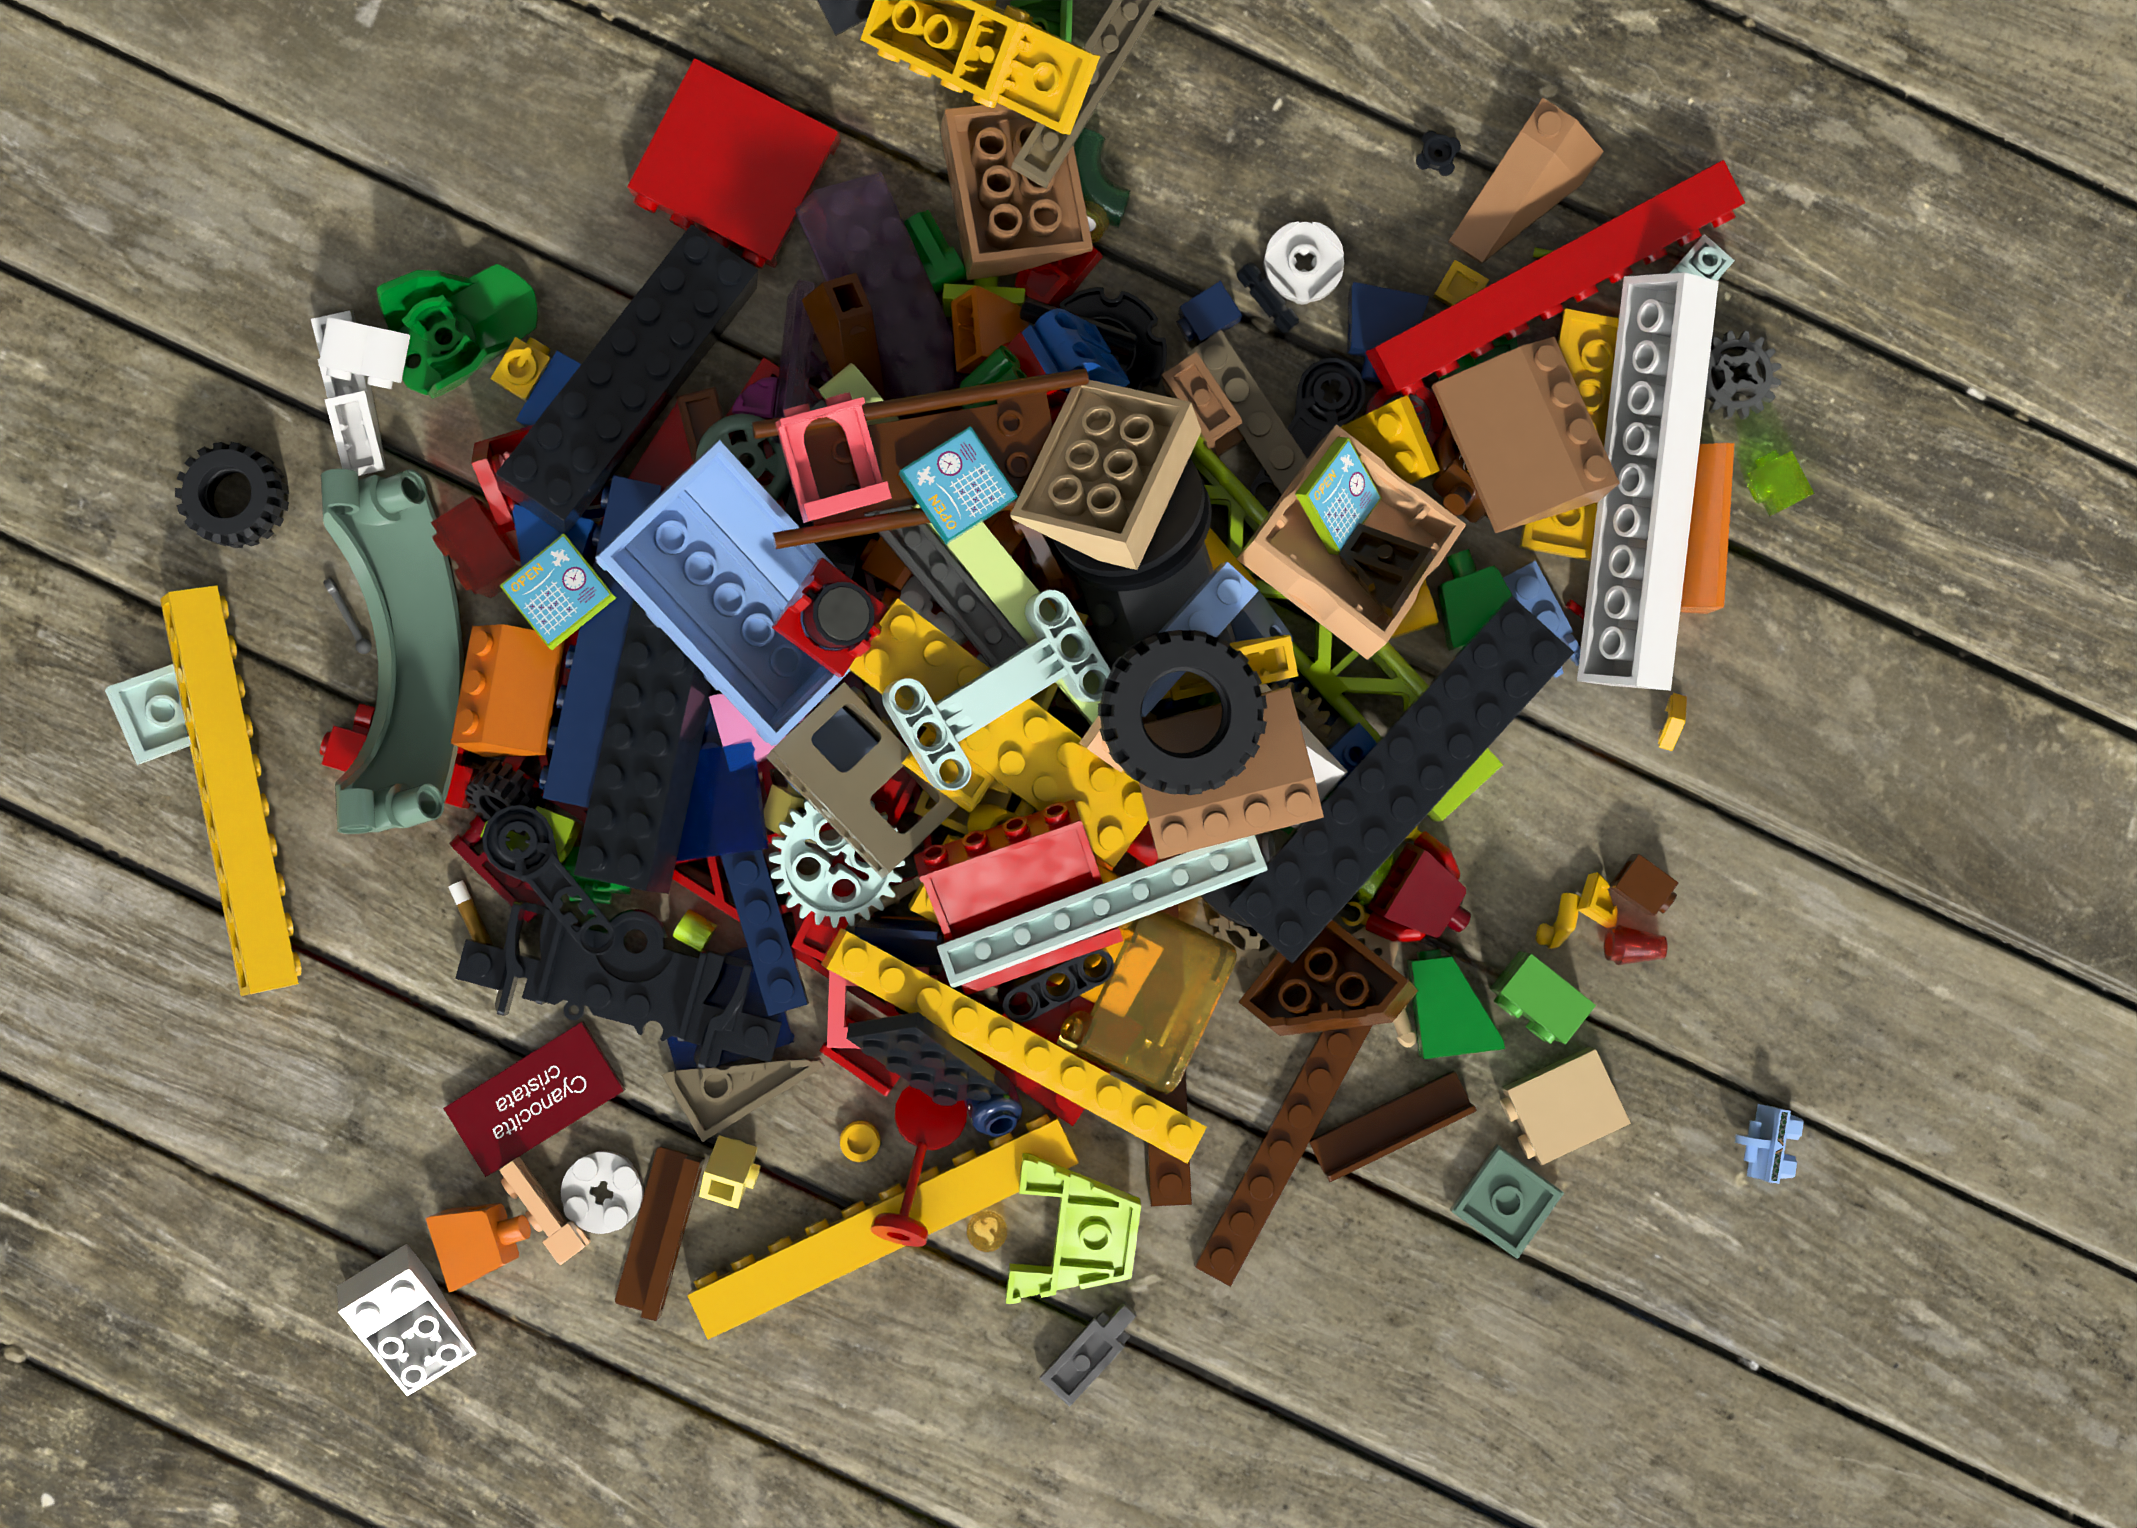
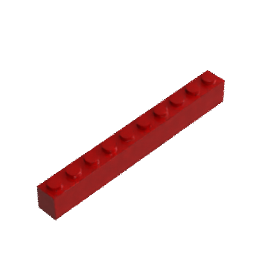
M1722 160L1365 353L1387 395L1400 391L1403 397L1425 386L1422 380L1425 376L1435 372L1437 377L1440 378L1459 368L1460 365L1457 359L1470 353L1472 358L1475 359L1494 349L1492 340L1505 334L1507 340H1510L1529 330L1527 321L1539 315L1543 322L1564 311L1561 303L1574 296L1578 303L1599 292L1596 284L1606 278L1613 284L1623 279L1624 276H1629L1633 273L1630 265L1643 259L1645 265H1648L1668 254L1665 246L1677 241L1681 247L1702 236L1699 230L1702 226L1711 222L1713 228H1717L1734 219L1736 216L1733 210L1745 204V201L1725 161Z

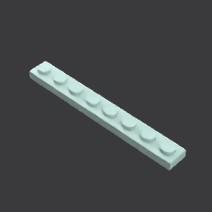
M1253 835L1181 854L937 946L950 986L955 988L1267 871L1268 869L1256 837Z

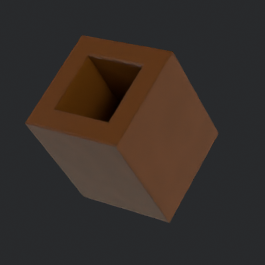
M1631 854L1610 883V888L1645 914L1655 916L1658 911L1662 914L1665 913L1677 897V894L1673 891L1679 882L1640 854Z

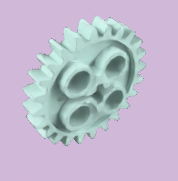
M804 799L806 812L801 814L793 808L790 809V815L794 821L792 825L780 821L779 828L785 834V837H772V844L780 848L781 851L769 854V861L781 864V866L770 871L771 878L784 879L776 887V892L778 894L791 893L786 901V906L790 908L800 903V918L803 919L811 911L815 912L816 925H820L825 916H830L833 928H836L839 918L845 916L849 925L854 926V914L858 912L868 921L870 919L868 907L873 905L882 911L884 905L880 899L881 895L894 898L895 892L888 884L889 882H902V876L892 870L882 879L867 862H861L855 858V850L841 835L831 841L823 839L819 835V830L828 821L807 799ZM870 801L872 807L875 809V803L873 801ZM885 811L880 813V815L887 821L888 814ZM892 825L891 827L898 832L896 825ZM811 839L815 841L820 847L834 856H837L840 851L844 852L845 862L851 867L867 873L869 878L867 880L859 878L840 863H837L834 868L830 867L829 857L823 852L807 846L805 840ZM805 857H813L820 863L818 871L812 875L801 874L796 866ZM905 860L899 863L896 867L904 866ZM837 880H851L855 884L854 891L846 897L835 895L832 892V887Z

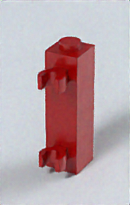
M359 703L352 730L333 725L332 732H327L324 735L320 746V755L324 756L322 765L344 772L349 769L366 741L375 707ZM458 747L445 803L469 809L471 803H468L466 799L468 795L465 794V790L479 772V769L464 765L469 751Z

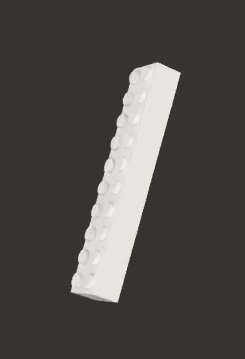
M1685 272L1624 276L1604 449L1620 484L1597 504L1577 681L1609 686L1671 691L1719 281Z

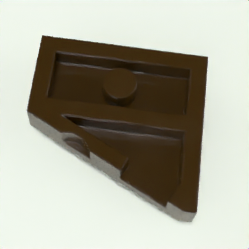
M1360 523L1339 553L1341 564L1391 618L1396 617L1433 560L1431 548Z

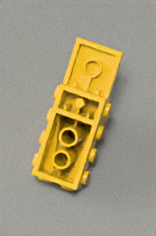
M874 0L860 40L878 48L877 54L898 63L900 59L910 63L909 70L929 78L933 74L941 78L940 84L953 91L963 93L966 90L973 93L972 100L991 108H995L996 104L999 103L1055 131L1067 135L1071 134L1100 59L1099 55L1043 30L1042 27L1032 23L1033 17L1024 10L1007 5L1005 10L995 6L997 0Z

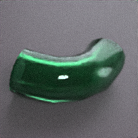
M1084 128L1073 146L1086 213L1108 225L1119 228L1126 211L1131 190L1113 183L1104 174L1101 165V154L1106 139L1101 134Z

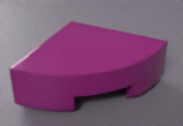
M776 377L763 378L748 386L737 397L732 414H750L763 419H773L779 379Z

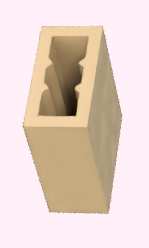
M1587 1047L1502 1087L1506 1096L1500 1100L1504 1112L1510 1122L1517 1120L1523 1135L1517 1137L1527 1159L1534 1157L1535 1161L1541 1165L1631 1124L1597 1050L1591 1047Z

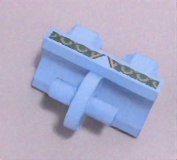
M1758 1104L1755 1121L1750 1120L1748 1135L1736 1134L1735 1143L1746 1145L1744 1161L1749 1162L1747 1169L1748 1177L1777 1184L1780 1183L1781 1178L1795 1177L1797 1168L1796 1157L1784 1154L1786 1138L1798 1140L1802 1136L1804 1121L1801 1118L1791 1115L1789 1110Z

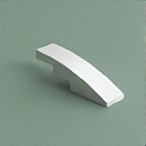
M353 310L311 319L320 355L328 317L356 323ZM319 366L328 398L325 399L342 469L353 470L358 473V476L386 470L371 385L367 384L368 376L352 373L351 380L349 381L326 376L327 367Z

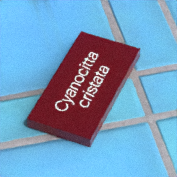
M583 1021L443 1109L484 1176L487 1177L626 1089Z

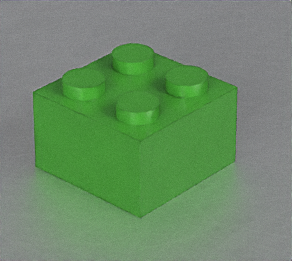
M1522 951L1516 954L1489 988L1497 995L1493 1001L1509 1015H1514L1518 1019L1521 1015L1529 1020L1525 1027L1543 1042L1546 1041L1549 1044L1554 1040L1566 1044L1596 1007L1592 1001L1533 954Z

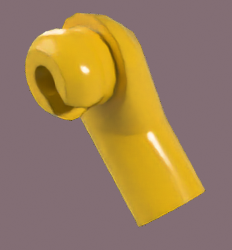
M1573 893L1561 894L1558 915L1553 926L1542 923L1537 928L1535 940L1539 945H1547L1548 949L1558 948L1575 930L1580 896Z

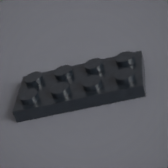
M919 1012L854 1022L848 1025L846 1039L861 1048L864 1054L884 1064L888 1071L896 1073L907 1080L911 1087L919 1089L930 1096L936 1104L952 1106L957 1101L968 1098L986 1101L991 1098V1094H1008L1010 1079Z

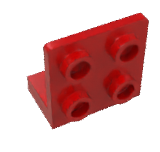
M533 425L474 443L471 464L501 534L515 530L513 509L514 505L520 504L498 490L496 472Z

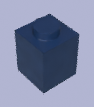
M1219 281L1181 305L1178 311L1180 319L1176 323L1188 342L1194 339L1197 345H1199L1220 330L1225 332L1238 324L1242 314L1222 282Z

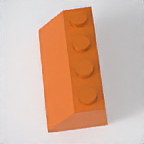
M1735 443L1699 445L1680 612L1708 614L1724 608Z

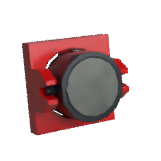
M822 557L814 564L771 628L840 678L845 675L855 658L861 657L872 646L870 644L871 640L881 633L882 626L879 622L889 608ZM802 611H803V624H804V627H805V630H806L807 634L809 635L808 637L805 635L804 630H803L802 625H801V622H800V616H801V612H802ZM819 645H821V646H823V647H825V648H834V649H837V650H833V649H823V648L819 647Z

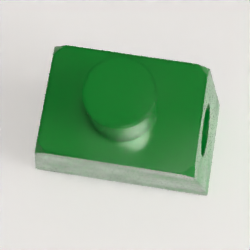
M1469 549L1446 557L1454 579L1437 587L1445 638L1449 651L1464 646L1502 603L1513 596L1495 565L1477 571Z

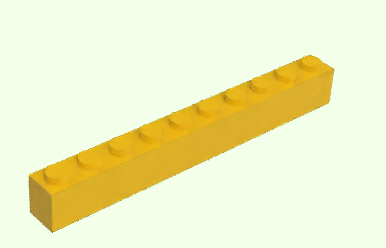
M217 585L168 592L160 599L187 735L191 742L190 749L240 995L245 996L299 984L297 976L301 975V962L297 952H292L289 936L293 935V923L288 912L284 913L281 897L285 896V884L281 873H276L273 857L277 856L276 840L274 835L267 831L265 817L269 816L268 801L265 794H260L257 778L261 776L260 762L257 754H252L249 738L253 736L252 722L249 715L243 713L241 699L245 696L244 683L241 675L235 674L233 659H236L237 656L236 644L233 636L227 635L225 620L229 616L228 604L225 596L219 595Z
M842 928L839 930L821 963L828 970L908 1013L919 1012L950 1036L1187 1164L1207 1128L1201 1123Z
M1047 1113L1025 1123L1028 1130L1014 1137L1010 1132L1006 1135L992 1138L988 1141L991 1148L978 1154L975 1153L973 1148L953 1157L954 1165L939 1172L937 1166L921 1172L909 1217L922 1222L928 1229V1235L1018 1193L1023 1153H1029L1066 1169L1079 1164V1159L1059 1117L1056 1116L1049 1119ZM900 1183L879 1192L880 1200L869 1206H865L863 1201L855 1203L841 1211L843 1218L831 1224L824 1218L804 1228L807 1235L793 1242L790 1236H786L768 1245L767 1248L770 1252L757 1259L754 1258L753 1253L732 1262L730 1265L733 1270L718 1277L716 1271H713L693 1281L696 1288L692 1289L687 1297L707 1339L709 1340L904 1247L905 1245L896 1244L876 1236L871 1232V1225L873 1219L881 1213L899 1214L906 1188L902 1189Z

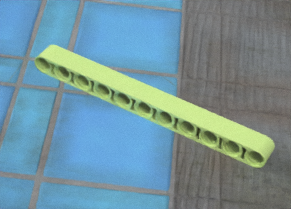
M852 363L818 389L824 399L850 392L852 400L864 397L865 404L884 401ZM893 416L869 420L866 423L868 426L898 421L899 418ZM919 505L912 506L913 508H920ZM981 522L947 545L944 543L1029 645L1038 640L1027 621L1025 606L1033 595L1040 592L986 525ZM928 523L927 525L933 530V532L938 536V538L944 543V541L942 540V538L940 537V535L938 534V532L936 531V529L934 528V526L932 525V523ZM1043 599L1039 605V613L1044 620L1051 622L1055 618L1056 612L1047 600ZM1066 635L1061 641V650L1065 656L1073 658L1078 651L1077 641L1070 635ZM1088 671L1083 677V687L1092 695L1099 688V679L1095 673ZM1062 678L1055 683L1091 726L1098 717V703H1101V700L1081 702L1070 693Z

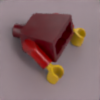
M1417 825L1404 839V842H1407L1369 904L1368 909L1373 911L1371 915L1366 913L1364 906L1354 901L1347 904L1356 906L1360 910V918L1354 922L1343 916L1341 917L1345 924L1349 926L1363 924L1366 926V931L1391 942L1420 941L1426 934L1438 938L1442 935L1446 926L1455 932H1461L1469 924L1471 913L1460 906L1467 889L1459 882L1461 873L1452 851L1427 831L1420 832ZM1410 840L1414 841V845L1411 844V843H1408L1407 841H1410Z

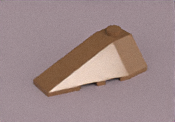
M1542 98L1448 243L1482 264L1528 226L1550 211L1556 204L1578 189L1604 151L1577 119L1545 98Z

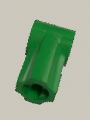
M929 209L914 214L899 225L904 240L919 263L917 268L933 297L943 293L944 284H959L967 279L963 262L954 247H949Z

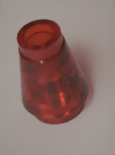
M1618 925L1615 929L1609 928L1606 931L1603 947L1606 960L1614 961L1616 965H1624L1657 959L1664 960L1667 955L1668 943L1664 935Z

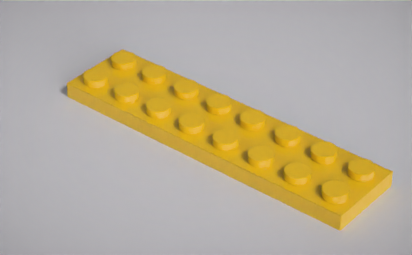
M898 598L892 602L880 620L879 624L882 626L881 633L871 640L870 644L872 646L861 657L855 658L849 667L850 671L882 695L885 688L893 681L904 678L915 679L925 687L934 703L990 669ZM901 686L896 691V704L903 710H908L912 707L914 694L910 688ZM1030 698L958 742L967 758L992 775L996 781L1038 812L1053 803H1064L1074 799L1093 854L1111 867L1117 865L1148 822L1139 782L1132 779L1124 770L1119 772L1079 743L1082 739L1080 736ZM922 724L936 734L935 728L931 724Z

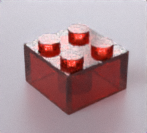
M474 496L469 497L431 522L437 532L432 536L435 544L445 557L449 555L452 560L456 561L459 567L454 570V573L467 591L471 589L474 594L479 593L491 599L503 591L500 585L522 568L520 554L507 534H501L491 509L487 504Z

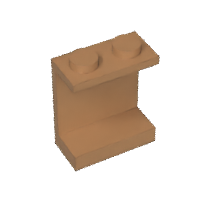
M1197 352L1162 374L1167 397L1192 403L1201 428L1199 436L1207 448L1211 449L1217 457L1244 441V438L1236 428L1242 424L1241 417Z

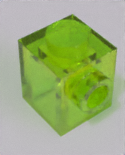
M1777 449L1755 460L1758 468L1747 474L1750 479L1747 485L1751 496L1758 504H1763L1769 517L1815 494L1792 450L1782 456L1779 455Z

